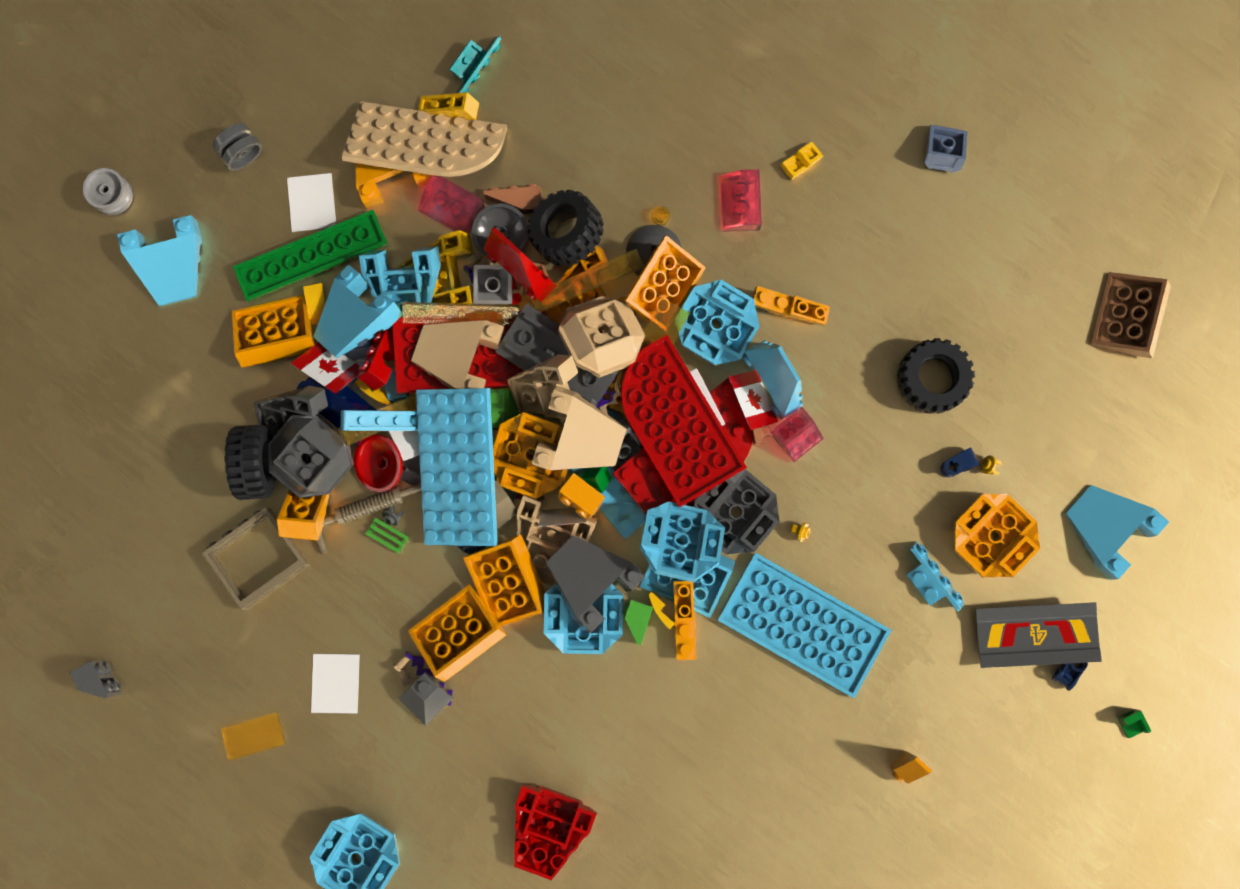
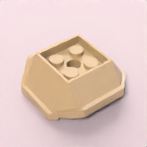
M602 296L568 308L558 329V333L569 355L573 356L575 365L599 378L629 367L630 364L634 363L645 337L637 318L626 302ZM598 330H603V331H605L606 333H605V334L600 333Z

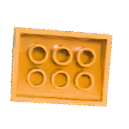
M664 235L624 301L654 329L667 332L706 267L668 236Z
M304 294L232 311L234 354L242 368L300 355L316 345L313 337L314 329L313 325H311Z
M521 534L502 540L496 546H488L463 557L480 598L501 626L540 614L544 611V594L546 591Z
M470 584L408 630L433 675L444 682L506 636L497 619Z

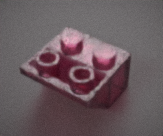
M800 407L771 431V436L793 462H796L824 439L814 420L803 407Z

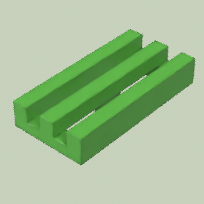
M375 517L374 522L365 534L399 554L409 537ZM380 524L402 537V542L377 528L376 525ZM373 530L397 543L399 547L396 548L372 533Z

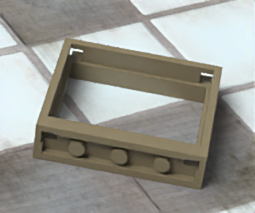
M267 507L256 510L253 513L255 516L249 520H242L238 524V528L234 531L229 530L225 532L221 540L217 543L216 541L210 543L206 547L207 550L202 553L241 610L249 609L310 565L293 539L282 537L297 558V561L246 598L244 597L216 554L267 518L270 519L278 531L277 517L272 509Z

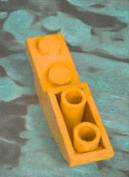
M760 286L755 287L752 298L755 301L756 307L765 309L768 313L794 320L826 325L830 306L798 296L791 297Z
M673 582L676 660H696L693 582Z

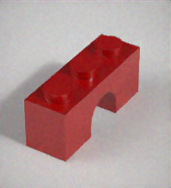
M389 329L381 332L378 331L374 334L372 345L365 353L366 358L359 366L360 372L357 378L373 390L386 385L392 369L384 362V360L388 362L395 358L393 332Z

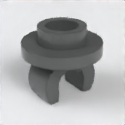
M396 505L382 512L383 520L388 525L396 526L402 518L403 511L399 514L393 513Z

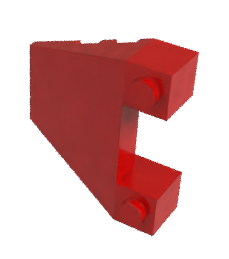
M495 227L491 230L483 248L488 253L486 257L493 264L498 262L527 289L525 294L533 301L537 298L542 302L557 285Z

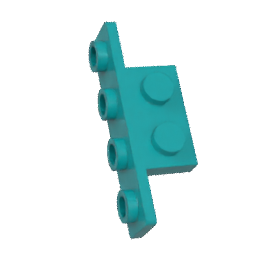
M500 36L494 37L485 51L474 41L469 40L448 69L462 81V84L455 93L469 91L468 86L471 82L474 83L480 75L478 72L482 67L485 68L487 66L491 53H495L501 45L499 42L502 39Z

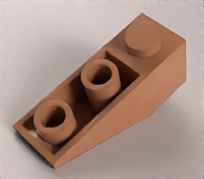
M527 184L525 187L520 188L517 186H508L506 189L489 188L488 191H483L486 200L496 204L511 205L524 215L533 214V209L535 206L538 207L539 202L542 200L540 186H536V184Z

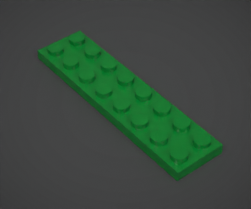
M370 210L233 266L246 301L250 302L356 259L363 253L388 246L375 211Z

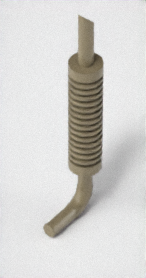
M421 483L403 490L397 486L389 491L378 493V495L374 494V496L371 495L370 497L360 499V501L349 503V505L346 504L345 506L335 508V514L325 517L323 527L336 521L342 525L364 517V515L367 516L368 514L375 513V511H381L382 508L386 509L393 505L401 504L404 502L403 497L421 491ZM321 531L318 540H316L320 554L327 551Z

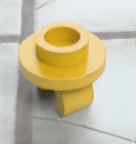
M988 455L981 462V471L984 474L998 475L999 472L995 468L997 465H1001L1002 462L996 460L994 456Z
M805 522L801 527L792 524L790 532L798 535V541L802 542L808 538L810 528H808V523Z

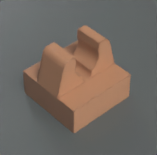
M770 427L753 429L754 445L762 444L763 437L771 435Z

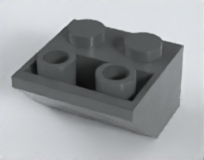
M105 660L90 661L69 672L79 691L101 698L116 697L122 694L120 683L117 679H114L111 673L113 671L112 667Z

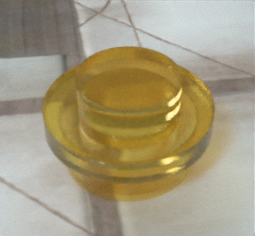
M663 206L656 207L652 212L653 222L657 225L667 224L670 220L669 210Z

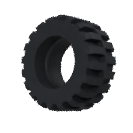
M560 190L556 194L551 193L547 195L548 198L542 199L539 202V206H535L533 209V215H530L528 221L530 224L527 226L529 241L542 257L553 265L569 266L570 263L574 265L579 263L581 259L585 260L588 258L587 255L589 253H593L596 250L595 246L599 245L601 241L600 236L603 235L604 229L602 227L604 223L600 212L588 197L579 191L566 190L564 192V190ZM571 218H577L575 226L568 234L560 238H554L556 230L563 222Z
M934 338L931 341L928 339L914 346L905 355L899 364L900 369L897 371V376L899 377L897 384L902 389L900 392L902 397L906 396L908 399L906 402L910 406L913 404L916 406V410H925L928 414L934 412L940 414L955 408L969 396V391L974 385L972 378L975 377V371L971 370V367L974 365L972 360L968 361L966 358L969 354L966 351L962 352L959 350L961 348L960 345L957 343L952 345L951 341L947 339L941 341L940 338ZM930 359L939 360L949 368L952 375V384L946 392L940 394L933 393L922 385L919 378V368L925 361Z
M262 424L234 426L228 431V437H226L224 456L226 479L229 484V490L232 492L231 494L238 500L268 498L272 495L275 487L276 478L269 473L268 444L272 440L271 433Z

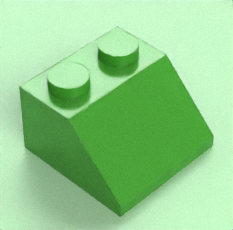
M490 389L492 430H499L501 423L521 413L518 411L511 390Z
M631 600L630 603H625L622 613L625 614V621L636 643L641 645L653 607Z

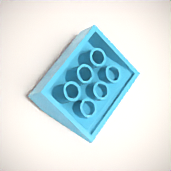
M721 555L717 567L693 582L695 612L711 618L733 571L734 560ZM649 565L640 587L674 602L673 582L686 580L655 574Z

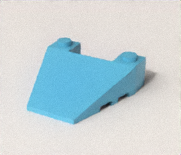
M192 215L173 219L177 238L151 245H145L143 235L136 229L117 234L121 253L159 306L197 297L198 263L200 262L199 253L202 237L198 221Z
M438 246L420 247L412 251L414 267L388 268L386 250L368 251L359 255L362 275L371 288L372 296L377 298L383 292L394 301L403 313L401 317L428 315L441 267Z
M350 265L345 267L335 277L313 336L315 340L336 358L357 347V343L362 340L373 338V334L383 329L385 331L390 328L403 315L394 301L383 292L369 306L363 302L359 296L369 285Z
M764 340L744 352V363L748 368L756 369L774 400L772 402L773 407L771 408L776 417L779 416L782 420L803 407V402L801 401L803 396L799 394L802 391L801 380L780 345L772 344L771 342L767 343Z
M1090 485L1065 513L1077 535L1081 537L1084 547L1092 556L1096 567L1110 580L1119 579L1131 566L1117 551L1137 528L1147 537H1155L1169 523L1156 509Z

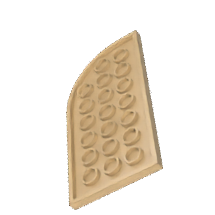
M360 101L342 154V160L443 177L467 175L484 168L497 157L504 144L507 125L481 120H464L461 117L451 118L443 114L432 115L424 111Z

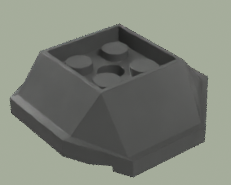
M302 414L291 415L268 444L269 473L299 498L329 494L354 465L349 439L319 414L314 417ZM304 453L310 455L311 461L305 458Z
M747 470L736 474L697 497L694 501L695 508L707 510L718 523L725 527L721 550L725 554L755 552L780 522L776 494ZM733 507L740 509V517L735 518L731 515Z

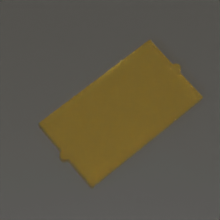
M661 298L644 331L645 337L639 351L665 335H668L674 344L690 312L678 307L677 303L673 304Z
M278 713L221 729L225 742L223 746L227 749L229 761L286 744L283 734L284 727L281 726Z

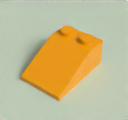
M575 473L572 474L558 493L559 500L566 506L571 505L576 509L575 512L580 517L588 519L592 518L599 511L605 499V496Z
M289 489L277 517L279 537L318 540L324 524L329 494L299 498Z

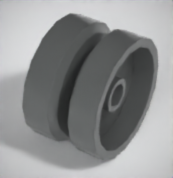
M237 123L223 130L213 141L212 148L218 157L222 158L223 163L229 170L236 171L246 167L259 156L262 151V144L255 136H252V132L246 124Z

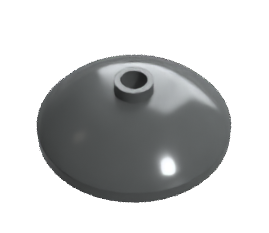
M502 203L492 204L484 208L476 216L472 226L473 242L479 252L487 256L488 253L483 248L491 230L495 227L499 231H505V237L522 251L528 241L527 221L523 214L511 205Z
M648 225L633 233L627 243L626 259L629 267L636 275L640 276L654 253L651 251V248L657 247L664 235L668 236L682 248L680 240L673 231L661 225Z

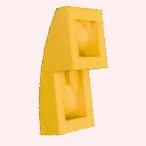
M810 142L799 149L795 155L782 162L780 167L793 180L819 161L823 155L814 143Z
M322 282L303 286L311 325L319 323L327 301Z
M360 379L355 381V384L373 400L385 406L392 404L381 389L372 391Z
M650 592L648 596L655 613L664 625L671 629L675 623L661 611L665 604Z

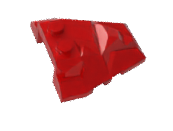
M522 785L515 804L516 840L514 846V867L552 881L567 862L570 855L576 851L582 840L591 832L597 812L583 805L581 800L547 787L540 786L537 788L532 785Z

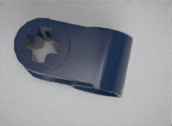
M970 447L944 461L940 466V472L943 476L950 478L963 471L966 472L980 465ZM953 466L954 469L949 470L948 467Z
M1073 663L1061 664L1053 673L1052 679L1059 681L1066 686V690L1070 691L1077 684L1088 663H1080L1077 667Z

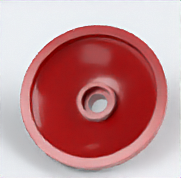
M379 434L367 436L358 444L354 454L356 475L367 489L374 492H385L395 487L399 482L403 469L402 457L396 444L388 437Z

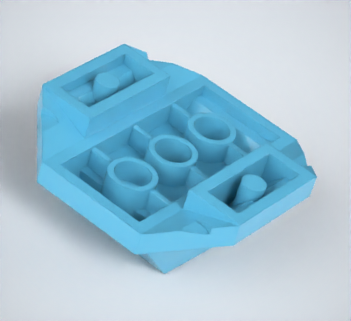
M722 279L694 287L674 319L681 346L713 365L740 360L760 327L754 299ZM712 320H718L721 327L719 329L714 328Z
M666 502L647 511L640 549L655 574L695 582L719 565L725 527L718 523L707 510L686 505L679 508L677 503Z
M556 584L544 594V634L562 653L603 654L623 635V594L613 584L592 603L605 618L592 633H585L571 618L570 611L563 601L561 592Z
M363 813L331 821L310 855L316 882L325 889H385L400 864L395 833ZM354 853H358L361 856L362 860L360 863L353 860Z

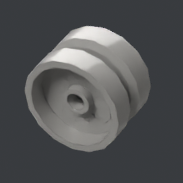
M96 169L88 174L84 181L83 194L85 199L105 215L114 216L121 214L132 203L133 191L131 185L112 169Z

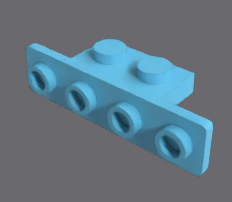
M916 542L910 550L921 564L906 575L930 606L946 596L954 608L959 611L964 605L961 594L955 592L950 580L942 575L938 564L928 556L926 548Z

